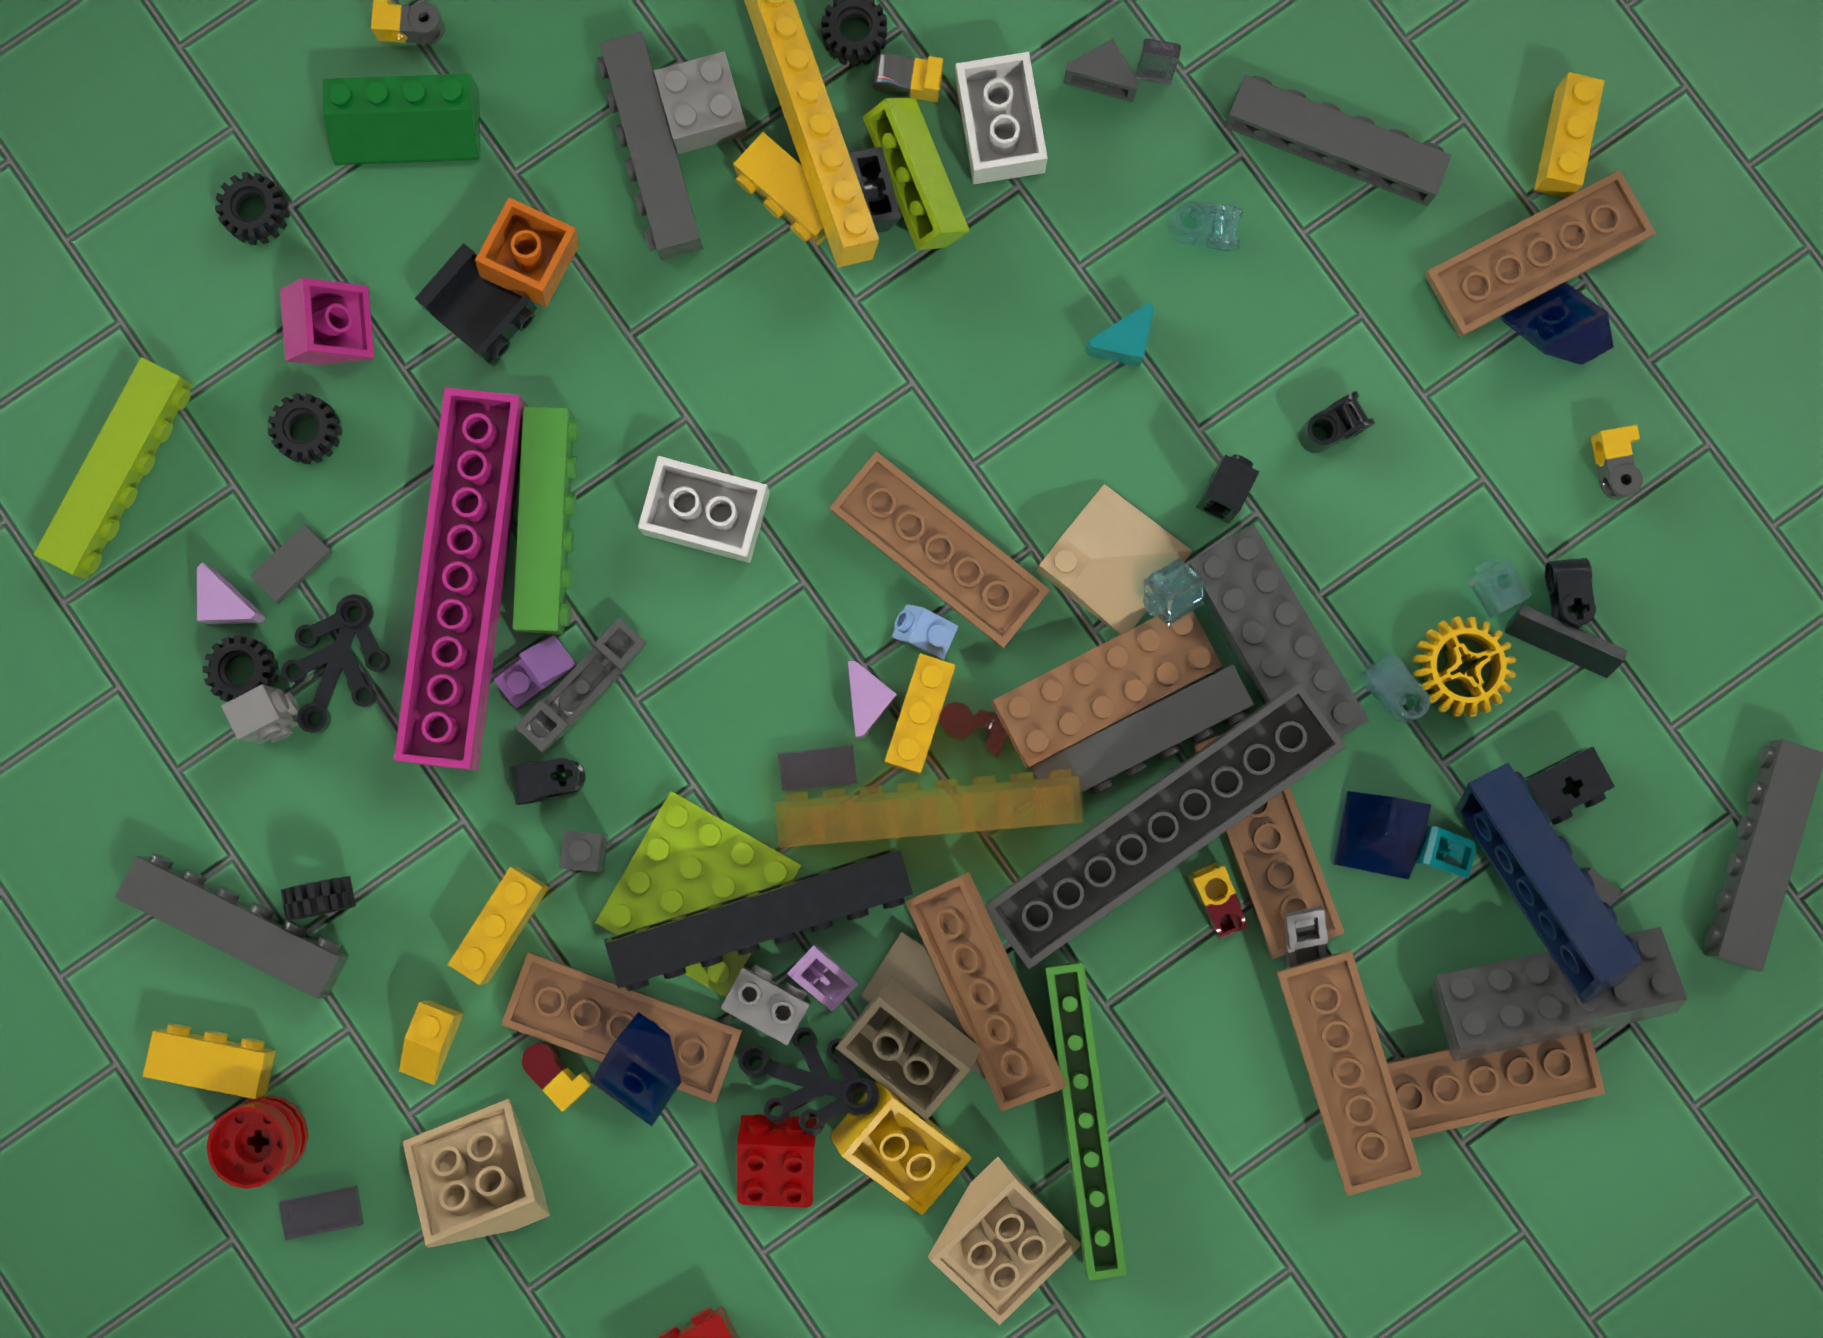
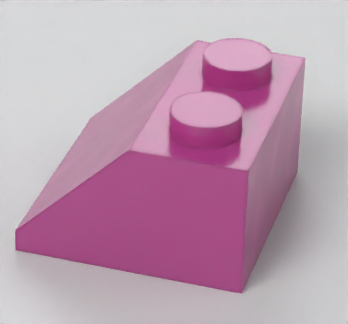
M302 277L280 289L286 362L323 365L371 360L374 358L368 286Z

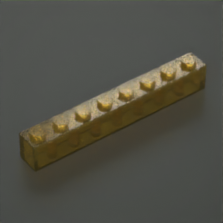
M1071 769L1049 770V778L1034 779L1033 772L1010 774L1011 781L996 782L995 775L972 777L973 785L958 786L957 778L935 780V788L920 789V782L898 783V791L883 792L882 785L860 787V794L845 795V788L822 790L823 797L808 799V791L785 793L786 801L775 802L779 848L1083 823L1085 816L1081 775L1072 776Z

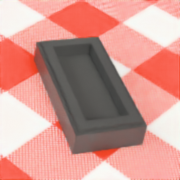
M304 524L250 576L276 603H280L326 560L333 551Z

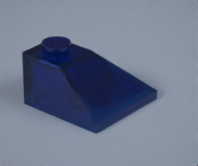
M1567 282L1502 316V320L1506 325L1542 353L1583 365L1614 348L1608 312Z
M1347 791L1333 865L1409 880L1425 841L1431 804L1390 796Z
M638 1012L614 1041L590 1082L651 1127L682 1081L670 1034L660 1028L656 1022Z

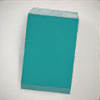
M1147 303L1088 340L1085 348L1087 354L1092 357L1140 367L1144 358L1154 312L1152 303Z
M1420 827L1411 864L1469 879L1478 843L1439 827Z

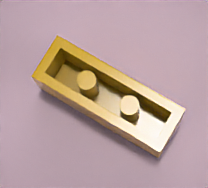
M1568 72L1556 87L1536 178L1535 192L1567 198L1575 194L1583 186L1605 80Z
M762 132L733 163L737 176L735 181L748 194L752 195L755 192L764 199L763 206L774 217L779 219L783 216L792 224L790 229L803 242L811 240L818 246L827 236L802 165Z
M919 654L885 758V764L921 775L955 671V664Z
M510 867L447 965L478 985L489 983L548 891L549 886L520 867Z
M168 1023L165 1029L152 1031L142 1077L251 1099L266 1096L276 1050L264 1048V1041L242 1038L241 1043L227 1041L228 1034L205 1031L204 1036L190 1033L191 1027L173 1023Z

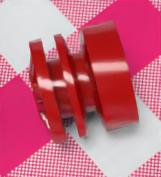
M268 1095L252 1099L219 1117L209 1131L206 1146L209 1164L216 1175L230 1186L243 1189L263 1186L296 1165L305 1153L309 1137L306 1120L298 1107L285 1098ZM261 1132H262L263 1137L269 1138V1141H270V1142H269L268 1144H267V1140H266L265 1138H260V1133H261Z

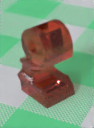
M959 702L950 703L941 711L940 726L949 737L955 740L963 741L979 728L986 730L989 737L984 746L988 754L997 760L1007 733L996 712L980 709L975 715H972L968 706Z

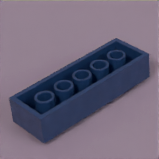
M1506 763L1469 782L1455 810L1582 1004L1622 983L1642 962L1639 958V949L1634 940L1627 935L1625 936L1617 925V917L1611 906L1606 902H1602L1594 891V883L1591 876L1586 870L1580 869L1572 858V850L1568 842L1562 836H1557L1550 825L1547 811L1541 804H1536L1529 794L1528 784L1522 774L1518 771L1514 772L1510 764Z

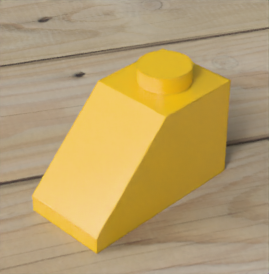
M430 999L419 1002L404 1038L399 1072L435 1085L464 1013Z

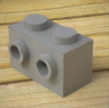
M262 684L221 705L237 739L241 741L263 744L271 740L272 743H275L292 735L291 728L298 725L296 714L300 708L290 692L285 693L284 690Z
M754 964L752 969L746 966L743 967L720 1009L788 1045L811 1004L810 1001L805 999L807 992L787 982L785 988L773 982L774 974L757 964Z

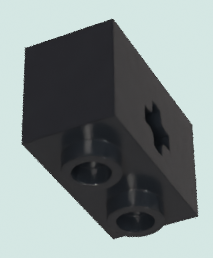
M878 147L848 152L877 233L886 232L901 219L883 148Z
M1225 454L1215 468L1196 508L1229 524L1240 512L1260 471L1252 468L1253 463L1243 456L1233 454L1230 457Z
M1593 746L1582 748L1525 778L1529 794L1536 804L1539 803L1545 808L1552 825L1573 816L1571 810L1581 804H1584L1585 808H1589L1604 801L1607 798L1604 792L1615 787ZM1566 782H1571L1573 787L1568 790V794H1563L1561 789L1566 786Z

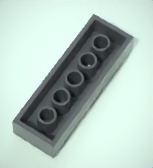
M1254 524L1186 563L1183 567L1263 705L1298 681L1303 685L1340 737L1369 721Z
M1661 927L1625 934V936L1631 937L1636 943L1640 952L1639 958L1642 962L1622 983L1583 1004L1548 951L1437 975L1430 990L1453 1061L1677 1013L1688 998Z

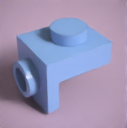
M907 604L895 620V630L892 638L908 643L935 658L944 660L959 626L923 607Z

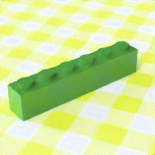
M523 407L513 630L519 634L564 635V626H569L571 621L570 603H565L566 589H571L573 571L571 566H567L568 552H573L574 530L569 529V515H575L576 495L570 492L571 478H577L578 460L577 456H572L573 442H578L580 428L579 420L574 419V415L569 408Z

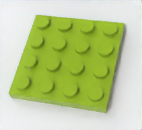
M670 791L595 923L619 935L793 880L802 865ZM734 951L722 955L724 961L708 967H701L700 963L685 967L687 971L685 975L726 998L741 969L745 967L752 953L739 956L738 952Z

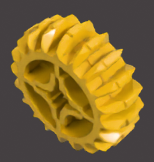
M1460 616L1452 618L1451 626L1445 620L1437 624L1439 632L1430 629L1425 633L1430 643L1420 641L1417 644L1418 649L1425 653V655L1413 657L1414 663L1423 665V669L1413 672V677H1424L1425 683L1420 684L1417 690L1422 692L1429 689L1432 692L1426 699L1428 704H1432L1440 699L1438 711L1441 713L1446 712L1452 705L1453 717H1460L1464 709L1469 718L1477 716L1478 709L1483 713L1490 712V702L1495 705L1503 702L1499 692L1508 693L1512 689L1504 679L1516 677V672L1507 669V665L1515 663L1516 658L1514 656L1505 657L1504 651L1511 648L1510 642L1501 645L1498 643L1503 634L1500 630L1488 634L1490 629V622L1488 621L1481 623L1477 629L1475 617L1467 618L1465 625ZM1457 637L1473 640L1485 651L1472 653L1466 648L1464 643H1459ZM1445 644L1448 649L1445 651L1448 662L1446 668L1438 673L1437 658L1442 646ZM1478 660V662L1470 665L1466 672L1450 674L1458 669L1462 662ZM1490 661L1491 676L1487 686L1483 689L1481 684L1484 681L1481 676V669ZM1450 680L1457 681L1464 690H1469L1472 697L1459 696L1445 687L1444 683Z

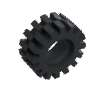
M833 0V6L831 7L828 4L825 8V16L822 15L821 20L822 38L826 51L830 50V56L834 60L839 57L841 64L846 65L848 60L852 61V67H859L858 61L863 60L864 64L867 65L871 63L870 57L874 56L876 59L880 55V49L885 48L887 38L886 14L883 15V8L880 4L876 6L875 0ZM860 18L865 21L869 27L866 37L856 42L845 39L840 29L846 20Z
M243 172V179H239L236 175L230 177L233 184L228 186L224 182L221 186L225 191L224 195L217 193L216 200L220 205H215V211L220 215L218 217L220 223L239 241L243 243L247 241L250 245H257V240H260L263 244L269 243L268 236L270 235L275 239L279 237L280 234L276 230L279 227L285 230L287 224L283 219L289 218L290 212L286 209V206H289L282 191L268 177L264 178L259 173L254 172V177H252L249 172ZM251 196L263 198L266 205L264 214L255 221L243 220L240 216L241 204Z
M300 393L293 394L294 399L283 398L281 400L283 405L281 407L275 405L272 409L276 412L275 417L269 416L268 423L272 425V428H268V435L273 438L271 441L273 446L279 449L280 453L297 463L298 461L303 464H311V461L319 463L323 461L322 456L330 457L333 454L330 449L333 445L338 448L340 443L337 440V435L342 436V429L338 426L341 421L334 413L333 408L312 394L306 393L305 396H302ZM308 415L314 417L318 423L317 435L308 442L296 441L292 435L293 423L301 416Z
M243 636L226 637L221 639L223 641L221 645L215 643L211 647L214 650L212 655L206 654L205 660H208L209 664L208 666H203V673H207L208 678H205L204 681L206 685L212 687L210 691L215 696H219L223 701L229 702L262 684L273 687L271 686L272 681H278L279 675L275 674V669H279L278 662L273 661L275 654L267 649V645L255 639ZM246 656L253 662L254 675L249 682L236 685L229 678L228 667L235 658Z
M350 876L306 883L281 890L286 921L322 915L356 906Z

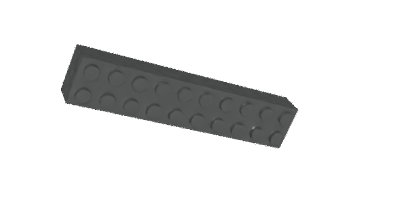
M1297 681L989 899L985 904L986 910L1029 970L1346 747V744L1303 685Z

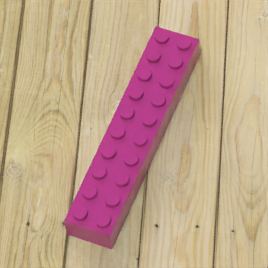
M448 387L444 389L394 761L479 771L521 456L523 407H527V404L519 395Z

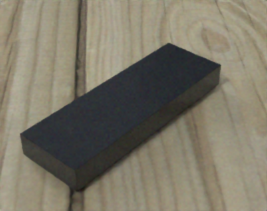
M1524 604L1507 622L1504 633L1605 678H1608L1624 662L1627 650Z

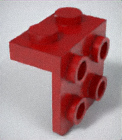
M762 1114L741 1115L737 1139L738 1203L742 1205L800 1208L812 1206L814 1198L816 1135H807L799 1125L800 1116L788 1117L784 1123L774 1124ZM809 1118L806 1122V1127L813 1128L816 1126L817 1118Z

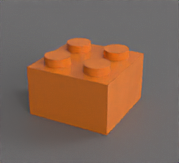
M508 197L475 259L481 278L522 297L526 295L533 302L547 308L579 247L577 230L573 226Z

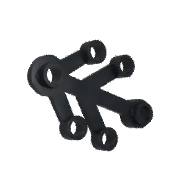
M352 594L342 598L337 604L334 615L313 625H302L295 632V640L300 646L313 648L318 645L322 636L340 629L335 643L300 660H289L284 663L281 670L285 680L292 683H300L306 678L307 673L326 665L313 702L303 705L297 714L298 725L306 732L317 734L329 727L331 715L328 707L342 669L352 689L351 696L356 705L370 707L377 700L376 690L367 685L350 649L355 634L366 653L365 665L368 669L374 672H383L389 667L390 658L386 652L380 650L369 627L374 617L373 606L368 599L361 595ZM355 607H359L361 609L360 618L352 620L350 618V611ZM306 630L313 632V639L309 643H304L302 640V635ZM376 654H381L383 657V663L379 667L372 665V658ZM293 665H298L300 668V674L296 678H291L289 675V669ZM363 689H368L370 698L362 703L359 700V693ZM315 712H319L322 715V721L319 725L314 726L311 723V716Z
M807 1027L800 1028L794 1033L793 1043L802 1052L810 1072L771 1060L766 1050L759 1045L747 1046L741 1051L738 1058L739 1067L749 1078L759 1079L767 1075L803 1087L781 1099L773 1098L766 1103L764 1113L774 1124L784 1123L788 1119L790 1112L825 1094L838 1098L817 1111L809 1109L801 1114L799 1125L810 1136L818 1135L824 1129L825 1123L847 1112L858 1117L870 1114L879 1103V1090L873 1081L859 1076L854 1063L844 1054L839 1057L834 1056V1051L842 1038L832 1040L827 1047V1053L831 1060L838 1064L845 1083L831 1079L817 1049V1036ZM810 1035L811 1041L807 1045L802 1046L799 1044L803 1036ZM755 1060H763V1064L759 1069H751L752 1063ZM867 1093V1098L863 1103H855L857 1094ZM783 1106V1111L779 1116H771V1111L774 1107ZM811 1117H817L818 1122L816 1126L807 1128V1120Z

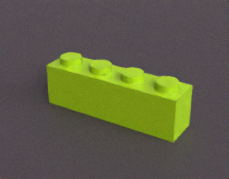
M916 98L884 99L862 117L874 147L883 148L895 197L916 250L946 248L970 230Z

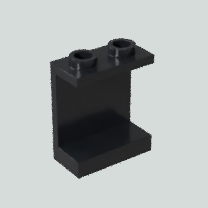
M463 243L415 297V300L437 321L486 362L490 363L494 357L498 359L505 354L511 344L509 340L518 330L523 331L531 324L537 308L528 296L524 295L522 297L481 278L475 262L477 255Z

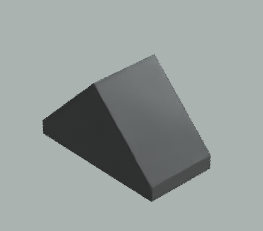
M1113 39L1067 63L1063 81L1067 85L1130 102L1134 101L1139 83Z

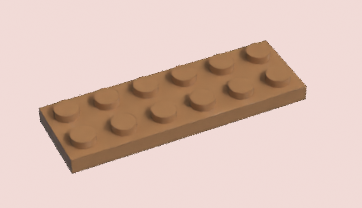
M1619 170L1428 270L1424 276L1456 333L1461 338L1650 239L1656 234V231L1622 172Z
M877 451L829 508L833 514L1002 649L1006 647L1050 592L1049 588Z
M1185 601L992 700L991 704L1025 769L1210 674L1221 668L1222 664L1188 601Z
M1221 735L1192 745L1195 754ZM1290 786L1225 831L1272 959L1286 955L1284 913L1323 906L1328 939L1345 933Z
M970 873L961 875L905 901L966 1036L982 1048L977 1060L1000 1111L1002 1112L1046 1096L1067 1086Z
M1349 949L1276 971L1345 1194L1350 1196L1422 1175L1352 951Z
M532 952L527 953L501 1023L502 1026L716 1103L743 1031V1029L639 991H627L626 987L618 988L617 983Z
M1590 1032L1453 1061L1450 1049L1445 1048L1387 1062L1410 1138L1606 1094Z

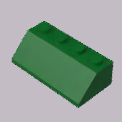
M471 74L323 79V117L335 165L481 160L479 88Z

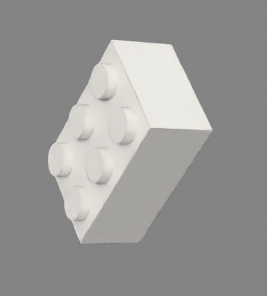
M1029 52L956 63L955 83L973 184L1045 173L1048 158Z
M658 456L638 529L645 536L751 563L770 491L768 486L763 483Z

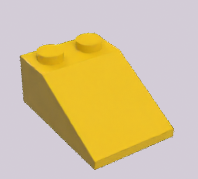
M876 1081L875 1085L879 1090L880 1099L875 1110L861 1117L848 1113L829 1137L843 1158L920 1215H923L972 1157L929 1118L925 1120ZM867 1093L864 1094L858 1103H863L866 1100Z

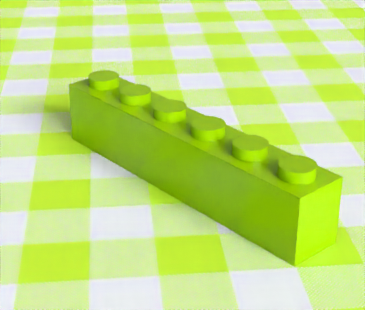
M142 357L140 358L35 550L34 556L86 580L90 574H93L99 568L103 549L107 542L111 541L118 533L120 528L119 520L122 514L136 500L138 494L137 487L141 479L152 470L155 464L154 455L160 444L167 441L173 430L172 422L178 411L184 409L190 400L191 383Z

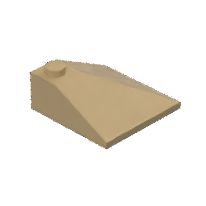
M1104 484L1040 563L1037 572L1109 628L1121 635L1136 626L1193 551Z
M510 1099L402 1141L424 1241L428 1248L514 1231L550 1216L541 1179Z
M997 1157L969 1184L930 1251L928 1258L1000 1326L1081 1246V1243L1034 1192Z

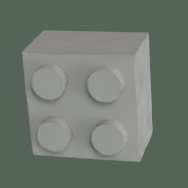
M725 51L654 70L678 154L748 135Z

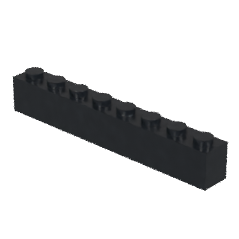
M891 848L606 938L604 943L618 988L626 986L627 991H633L648 986L650 984L648 979L662 974L664 979L683 975L687 972L685 967L700 963L701 967H708L724 961L722 955L737 951L739 956L755 952L760 949L759 943L774 939L775 944L795 939L797 931L809 927L811 932L830 928L833 926L832 920L846 916L847 920L862 918L869 915L868 908L881 904L883 909L899 906L905 903L904 897L912 895L913 891L901 851Z

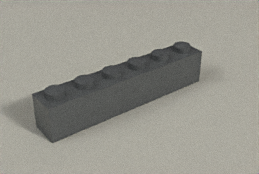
M640 31L600 42L603 56L597 57V62L602 79L609 78L612 90L607 91L606 95L612 114L619 112L622 124L615 127L621 147L628 146L631 159L625 160L631 182L638 180L641 193L634 196L640 216H648L650 228L644 229L649 249L650 251L657 249L661 261L702 250V242L643 33Z
M1244 76L1224 128L1425 206H1429L1437 195L1452 157L1451 154L1443 152V148L1437 144L1430 142L1422 144L1410 139L1408 134L1401 130H1386L1376 126L1374 121L1367 117H1353L1342 113L1337 106L1331 103L1323 102L1319 104L1306 99V96L1300 91L1280 89L1273 86L1268 79L1260 76Z
M1231 665L1030 767L1029 770L1049 809L1058 805L1060 811H1063L1081 801L1078 796L1079 793L1091 788L1093 793L1096 794L1114 785L1111 777L1125 771L1127 777H1130L1147 768L1146 759L1158 754L1160 759L1163 760L1181 751L1178 743L1190 737L1196 743L1214 734L1211 726L1225 720L1227 726H1230L1248 717L1245 709L1254 704L1234 665Z
M1784 739L1768 741V744L1762 748L1759 754L1758 766L1760 771L1757 781L1751 784L1747 794V801L1750 802L1746 817L1741 819L1737 827L1736 836L1739 838L1736 851L1730 855L1726 864V873L1729 875L1725 888L1720 890L1715 901V909L1718 911L1714 925L1708 928L1704 938V945L1707 947L1705 956L1747 970L1763 971L1823 768V752Z
M152 853L151 857H135L115 898L317 999L329 996L349 957L339 951L340 944L323 936L316 940L305 934L307 928L291 920L286 921L284 924L272 918L274 912L269 908L257 903H253L250 907L238 901L240 898L238 893L219 886L218 890L206 885L207 878L196 872L186 869L182 873L171 868L174 862L162 855Z

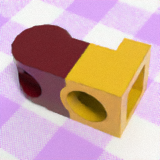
M1215 862L1187 874L1190 884L1205 911L1209 924L1219 940L1248 928L1241 910L1242 906L1223 864Z
M536 1043L527 1048L523 1053V1069L562 1112L568 1109L595 1083L586 1071L576 1077L560 1060L559 1051L551 1043Z

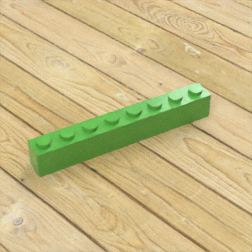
M1077 961L1043 966L1055 1059L1067 1083V1086L1060 1090L1084 1271L1088 1281L1127 1276L1084 963Z

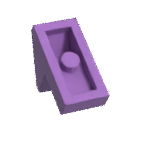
M554 635L519 654L521 659L496 677L494 681L513 707L519 710L573 670L577 663Z

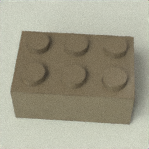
M892 977L850 1025L836 1047L837 1050L925 1120L934 1113L970 1072L982 1049Z

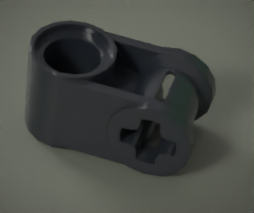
M1357 391L1334 402L1305 423L1299 432V440L1305 450L1311 453L1323 452L1343 440H1348L1362 433L1375 424L1373 418L1367 417L1358 402L1359 394ZM1312 426L1322 427L1326 431L1327 440L1317 439L1313 435Z
M1587 558L1547 561L1545 565V583L1549 592L1552 617L1580 629L1583 625L1589 623L1596 614L1591 564ZM1571 607L1573 612H1578L1579 617H1576L1575 613H1569L1568 608Z
M566 758L544 762H530L509 767L515 805L540 802L551 797L577 792L586 781V773L583 766L576 761ZM564 768L573 772V777L567 779V784L566 782L559 781V775L564 773Z

